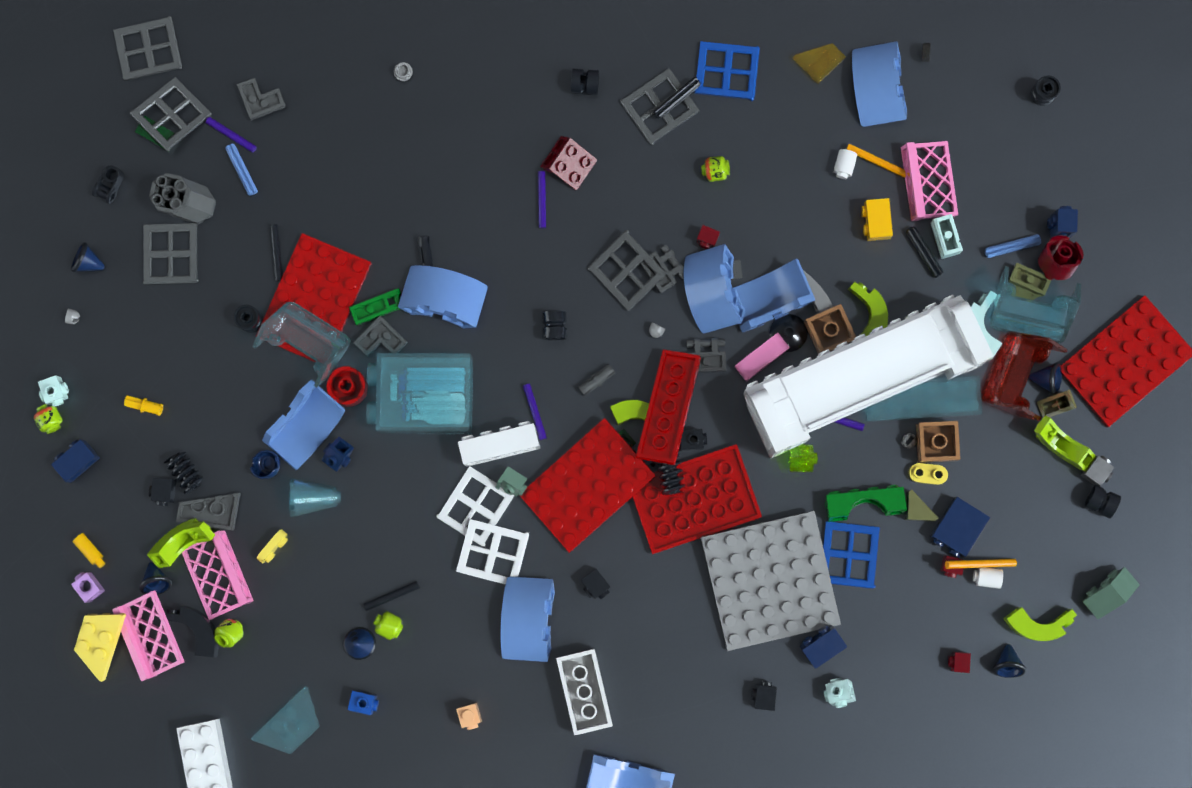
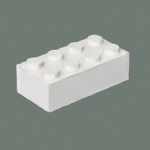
M529 421L519 423V427L516 428L505 426L499 428L500 432L493 433L490 430L480 433L481 436L473 437V435L462 437V441H459L458 445L463 465L466 467L541 449L534 423L530 424Z
M595 648L557 657L556 660L574 735L612 727V719Z
M220 719L176 728L187 787L233 788Z

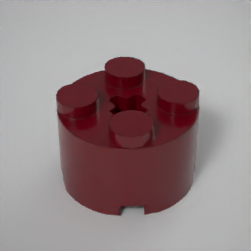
M1059 235L1052 237L1038 257V263L1047 279L1066 280L1072 277L1084 256L1081 246L1076 241L1074 243L1069 240V237Z

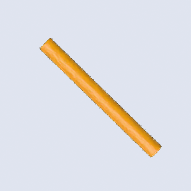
M848 144L846 150L853 151L858 154L857 156L904 178L906 177V172L903 168L852 144Z
M1016 559L945 562L946 569L1015 567L1017 565Z

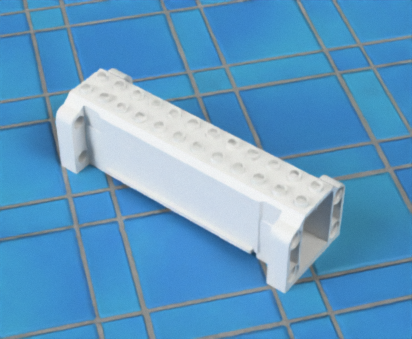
M954 295L948 296L939 305L935 302L926 306L921 313L918 310L908 314L905 320L901 321L898 318L890 322L886 328L880 326L873 329L868 336L862 334L855 337L850 344L846 341L837 345L832 352L829 349L819 353L816 359L812 360L809 357L802 360L799 366L795 368L793 365L788 366L779 375L773 373L766 376L761 383L754 381L748 384L743 395L770 459L806 443L811 438L809 433L944 373L947 380L960 374H965L982 366L994 357L969 303L961 295L954 297Z

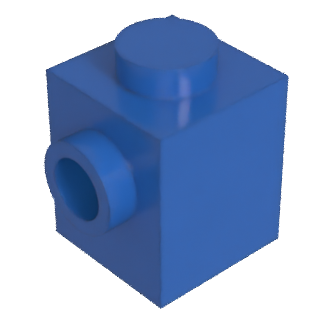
M353 690L348 710L372 715L373 711L376 712L378 709L379 700H376L377 695Z

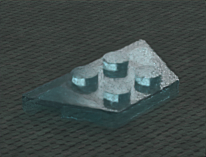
M305 686L251 739L263 745L292 754L320 727L315 714L314 704L309 694V688Z

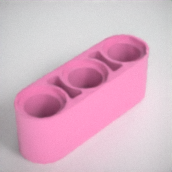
M777 333L734 367L747 382L790 347L781 335Z

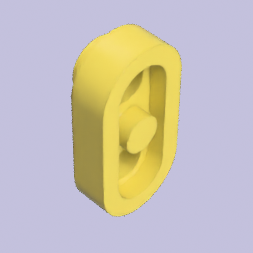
M916 463L910 467L908 472L909 478L916 483L940 485L948 478L946 468L941 465ZM917 469L922 471V476L916 475ZM937 471L941 472V478L935 476Z
M282 529L279 530L258 554L256 559L262 564L265 562L269 563L276 555L274 554L275 550L278 547L282 548L288 541L286 538L288 534Z

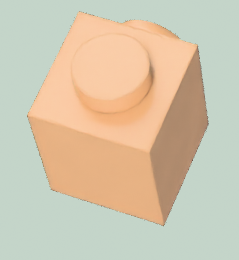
M477 702L456 709L461 728L467 727V730L477 728L478 723L482 722Z

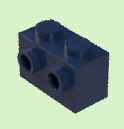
M1061 206L1060 209H1057L1047 219L1050 239L1059 235L1071 238L1077 233L1078 209H1072L1071 206Z
M80 439L72 442L69 445L70 449L65 453L58 454L54 458L55 461L51 464L65 482L72 483L100 459L85 440Z
M825 625L818 630L817 635L804 639L799 647L816 669L846 649L847 645L832 625Z

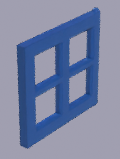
M700 41L696 78L701 84L695 90V94L750 99L753 101L755 98L759 46L751 47ZM707 50L725 52L724 67L706 66ZM733 53L751 55L750 70L732 68ZM705 71L723 73L722 88L704 87ZM731 74L749 75L748 91L729 89Z
M825 521L823 549L828 569L830 557L846 558L845 577L830 576L832 584L872 589L876 587L874 581L880 527ZM832 530L849 532L847 551L831 549ZM854 533L871 534L869 553L853 551ZM852 559L868 561L867 580L850 578Z

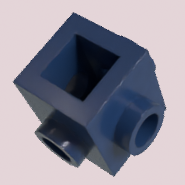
M338 437L332 444L329 443L323 450L325 455L321 461L337 472L341 467L345 468L350 463V455L354 447L341 437Z

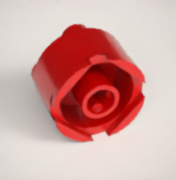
M348 366L335 369L331 373L326 385L328 394L337 403L345 407L358 405L366 398L368 392V383L364 375L357 369ZM347 382L351 385L348 391L343 389L346 387Z

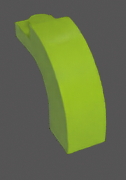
M856 282L852 283L848 290L866 305L869 313L868 323L859 335L865 334V336H868L873 329L880 326L886 328L888 325V310L881 294L875 288L868 293L867 287L860 282L858 284Z
M627 400L610 406V409L617 424L621 425L634 419L645 421L649 403L639 400Z
M1046 415L1037 424L1034 432L1037 434L1036 438L1043 445L1074 467L1084 472L1087 471L1096 458L1090 448L1066 435Z
M196 518L190 519L165 534L151 548L147 556L158 568L170 567L185 549L196 543L211 541L215 534L204 521L199 522Z
M1018 607L1003 619L1015 633L1024 638L1035 641H1050L1065 635L1066 632L1062 627L1066 628L1074 622L1073 618L1077 614L1073 609H1067L1053 621L1047 624H1039L1033 621L1022 607Z

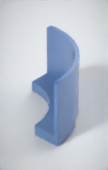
M897 41L854 49L852 51V71L861 126L866 127L906 120L907 106L903 86H899V76H902L901 55Z
M726 244L685 257L684 285L693 318L702 333L740 324L744 318L745 308L739 299L736 288L732 289L730 280L734 278V256Z
M794 259L759 278L732 288H736L739 299L745 308L743 321L739 324L742 333L760 327L774 318L776 320L789 314L788 312L800 309L815 301L798 259Z
M415 265L409 269L398 307L410 315L432 317L433 314L443 316L442 320L453 323L463 329L476 328L488 286L455 271L432 266Z
M310 380L298 391L289 406L291 408L286 416L282 414L265 432L262 439L265 444L295 470L301 467L319 448L345 412V409L313 380Z
M507 578L501 613V653L503 659L548 662L551 652V626L547 625L548 615L552 614L555 595L553 579Z
M594 754L586 788H672L675 774L657 768L641 766L642 764L630 761L623 762L612 757Z

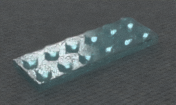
M980 376L954 377L949 380L947 378L928 380L865 408L866 422L982 415Z

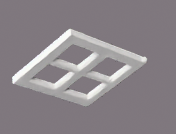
M469 466L445 506L436 517L466 536V526L476 511L490 520L488 524L496 526L514 495L507 494L501 487L499 490L496 489V482ZM472 477L486 485L477 501L462 493ZM490 489L504 497L495 513L480 505ZM457 500L472 508L462 524L448 516ZM483 530L480 536L474 533L473 541L481 546H485V542L491 532Z
M470 519L456 572L506 584L508 577L492 573L495 558L500 557L514 561L510 577H518L529 533H522ZM475 529L494 533L490 550L471 545ZM501 535L520 540L516 556L497 552ZM470 550L488 554L484 571L466 566Z

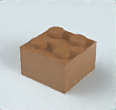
M841 304L804 321L818 354L828 349L832 352L837 345L846 341L850 344L856 337Z
M958 421L921 422L916 424L918 463L960 460Z

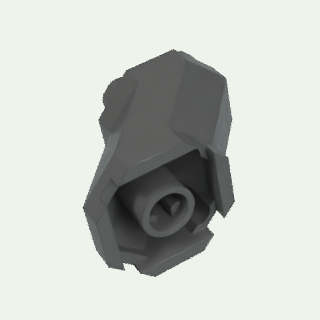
M169 173L160 175L152 182L149 197L159 212L197 224H201L204 222L203 220L213 216L216 200L206 186Z

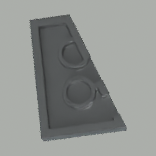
M241 493L179 502L176 522L183 523L196 518L199 522L204 521L210 527L234 531Z

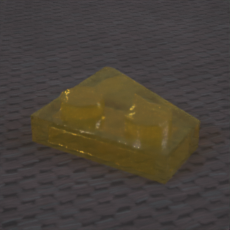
M833 43L797 54L793 57L818 84L846 58Z

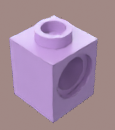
M91 572L80 573L74 578L75 582L71 584L85 603L92 602L105 591ZM86 581H89L91 584L88 591H85L83 587Z

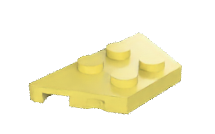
M125 613L87 614L84 616L74 651L101 682L106 680L125 620Z

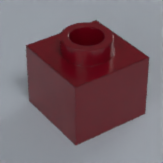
M702 225L696 242L704 249L713 248L717 243L720 231Z
M943 556L940 571L945 572V576L956 578L957 575L961 576L964 568L946 569L945 562L963 559Z
M952 652V656L949 655L948 667H951L952 672L970 673L971 653Z

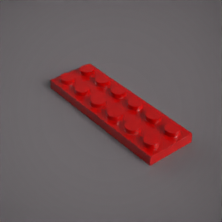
M663 349L636 454L637 459L675 465L701 361L700 355Z

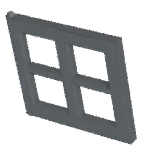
M171 16L113 30L124 81L182 69ZM166 26L169 41L151 45L148 30ZM140 32L143 47L126 51L123 36ZM170 47L173 62L155 65L153 50ZM145 52L148 67L130 71L127 56Z
M669 68L625 99L620 100V103L650 145H654L655 141L699 112L695 103L688 96L683 100L688 110L675 119L668 112L663 117L667 124L652 134L643 122L653 115V111L667 100L665 99L661 102L652 90L666 79L676 92L682 87ZM646 94L655 107L639 116L631 103Z
M176 77L136 109L130 111V115L166 151H170V148L212 115ZM175 88L185 100L171 109L162 98ZM190 103L200 114L186 124L176 113ZM156 104L166 115L151 125L141 114ZM171 119L181 130L166 140L156 129Z
M197 223L143 225L144 280L142 283L177 284L199 282V279H197ZM168 232V250H152V233ZM173 232H189V249L173 250ZM189 257V275L173 276V258ZM152 258H168V276H152Z
M625 230L588 267V271H591L628 311L667 275L629 234V230ZM625 241L638 254L627 266L614 253ZM609 257L622 268L612 280L599 269ZM643 260L656 273L646 284H643L632 272ZM627 276L640 288L629 300L617 288Z

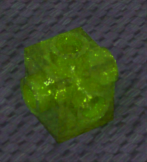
M801 444L789 450L790 472H813L814 464H817L818 459L813 445Z

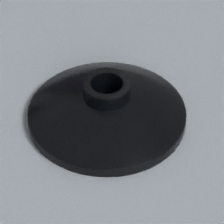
M788 314L774 320L769 331L770 338L777 333L781 335L790 347L786 352L800 349L805 344L808 336L804 321L793 314ZM786 329H791L793 334L787 335Z

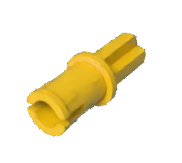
M129 395L124 399V406L138 409L141 413L145 411L158 416L162 414L163 404L148 401L147 398L140 399Z

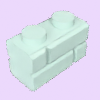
M952 214L933 219L930 224L941 259L960 254L963 249L959 242L960 239Z

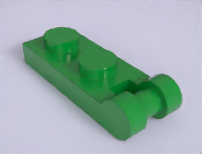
M394 289L349 307L355 324L358 326L379 316L400 310L398 307L400 295L402 294L400 289ZM393 298L395 304L390 305L388 299Z

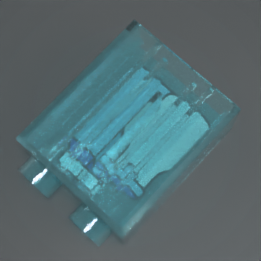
M377 353V363H368L367 383L368 386H376V401L367 402L366 418L367 424H376L377 432L380 434H472L473 357L470 353Z

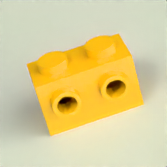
M889 198L866 200L864 206L861 207L862 217H865L866 224L863 225L864 236H867V241L891 239L893 232Z

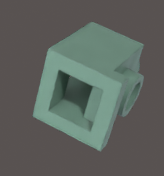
M507 467L495 488L499 490L501 487L509 495L522 496L527 488L525 485L527 478L512 468Z

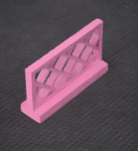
M948 141L917 144L911 142L901 147L903 168L906 172L905 182L911 221L939 218L952 214L953 217L958 216ZM943 146L944 154L940 158L933 150L936 147ZM917 148H922L928 153L923 160L917 155ZM929 156L938 161L934 168L925 162ZM939 164L946 168L944 176L936 171ZM922 165L930 171L926 178L919 171ZM932 174L940 179L936 187L928 181ZM942 183L949 187L947 195L938 189ZM924 184L933 190L929 196L922 192ZM935 192L943 198L939 205L931 200ZM945 201L951 205L952 212H946L941 208ZM927 202L936 208L932 214H926L925 212Z
M225 530L214 533L215 536L212 539L215 546L213 553L204 550L208 541L193 544L182 552L209 620L254 601ZM194 548L199 551L196 561L189 557L188 550ZM202 553L211 556L208 566L199 562ZM214 558L221 560L222 566L220 571L211 567ZM198 565L206 568L203 578L196 574ZM210 570L218 573L215 583L206 580ZM222 575L229 580L227 588L219 585ZM205 583L214 586L210 596L204 594L203 587ZM217 588L226 591L222 601L214 598ZM229 593L235 595L237 604L230 605L226 603ZM212 601L221 604L219 611L214 614L210 608Z
M151 591L125 605L112 609L114 614H126L121 633L141 681L153 678L185 662L156 591ZM149 597L152 598L154 603L152 609L145 606ZM133 605L139 607L137 616L133 615L130 608ZM144 610L151 613L148 622L141 619ZM155 616H158L161 620L160 627L152 624ZM140 623L147 626L144 634L140 633L138 628ZM151 628L158 631L156 640L148 637ZM162 633L168 637L167 645L160 642ZM147 641L154 644L152 652L147 650ZM158 646L165 649L163 658L156 655ZM169 652L175 654L176 662L173 663L167 660ZM154 659L161 661L160 668L157 671L153 664Z

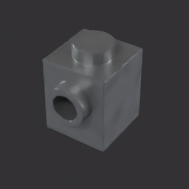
M1096 456L1086 472L1083 471L1081 476L1093 485L1101 486L1104 481L1107 483L1113 475L1111 471L1114 467L1110 464L1111 461L1108 458Z

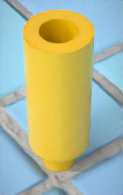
M81 533L72 541L92 565L96 564L99 568H102L106 564L102 560L103 555L84 533Z

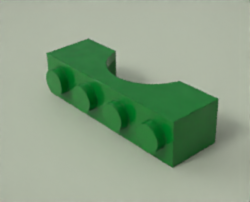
M890 485L886 489L871 487L867 491L852 489L848 493L833 491L826 495L825 498L828 522L847 520L851 510L863 503L876 505L883 511L885 516L905 514L907 510L904 487H898V485Z

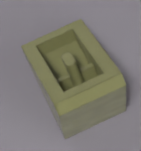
M1070 389L1037 402L1042 418L1045 415L1053 417L1077 408Z
M912 489L906 493L907 510L905 520L936 521L938 519Z

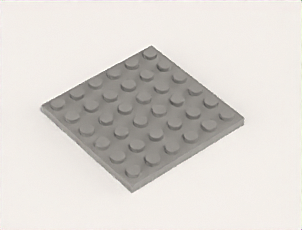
M814 510L701 537L727 651L819 630L825 625H841Z

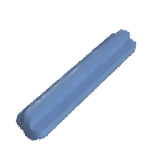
M233 143L227 145L225 149L249 196L256 194L258 190L236 146Z
M1036 234L990 246L985 249V255L987 258L1037 246L1041 244V238Z

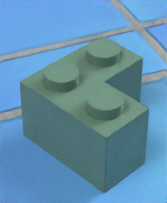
M1125 567L1119 571L1114 569L1107 575L1108 578L1100 583V587L1096 588L1094 586L1086 592L1088 596L1084 599L1083 603L1098 620L1126 603L1140 584Z

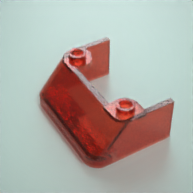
M1010 331L1002 338V345L995 356L981 393V399L991 406L1016 416L1041 421L1042 417L1029 410V401L1021 397L1034 362H1045L1051 350L1067 353L1068 349L1051 338Z

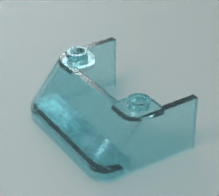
M1005 266L996 290L997 296L994 299L990 318L991 327L998 331L1054 344L1064 342L1081 304V283H1077L1072 297L1065 295L1057 296L1051 305L1015 296L1016 287L1008 282L1009 267Z
M287 302L261 324L252 347L256 349L264 341L269 342L273 346H280L287 342L316 361L313 369L318 374L314 384L317 388L331 375L351 341L347 335L294 302Z

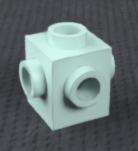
M55 375L38 382L41 390L39 391V396L45 404L59 406L64 403V400L69 399L67 395L69 393L68 386L62 381L61 377Z
M842 678L830 680V683L825 684V700L832 706L842 708L846 707L847 703L856 701L853 685L849 679L842 680Z

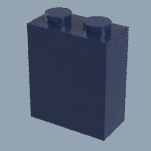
M954 497L930 537L934 539L932 542L937 546L949 548V553L957 558H960V556L966 557L990 517L959 497Z

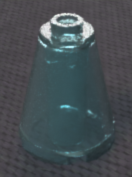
M294 478L289 479L290 517L336 507L337 503L341 502V493L337 491L336 487Z

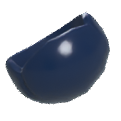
M270 450L259 451L252 458L250 471L255 477L270 479L279 472L280 458L275 452Z

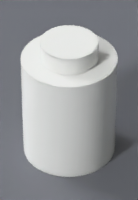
M846 149L839 150L833 171L837 178L847 179V177H852L857 153Z
M987 567L978 568L973 572V581L976 582V586L1000 589L1003 582V570Z

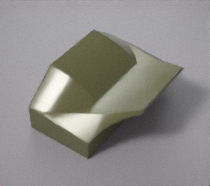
M1019 263L1015 264L1008 280L1011 284V295L1029 303L1037 297L1045 296L1051 282L1044 274Z

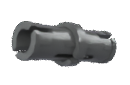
M607 364L597 373L591 374V377L579 385L578 388L586 396L598 386L601 387L603 382L616 373Z

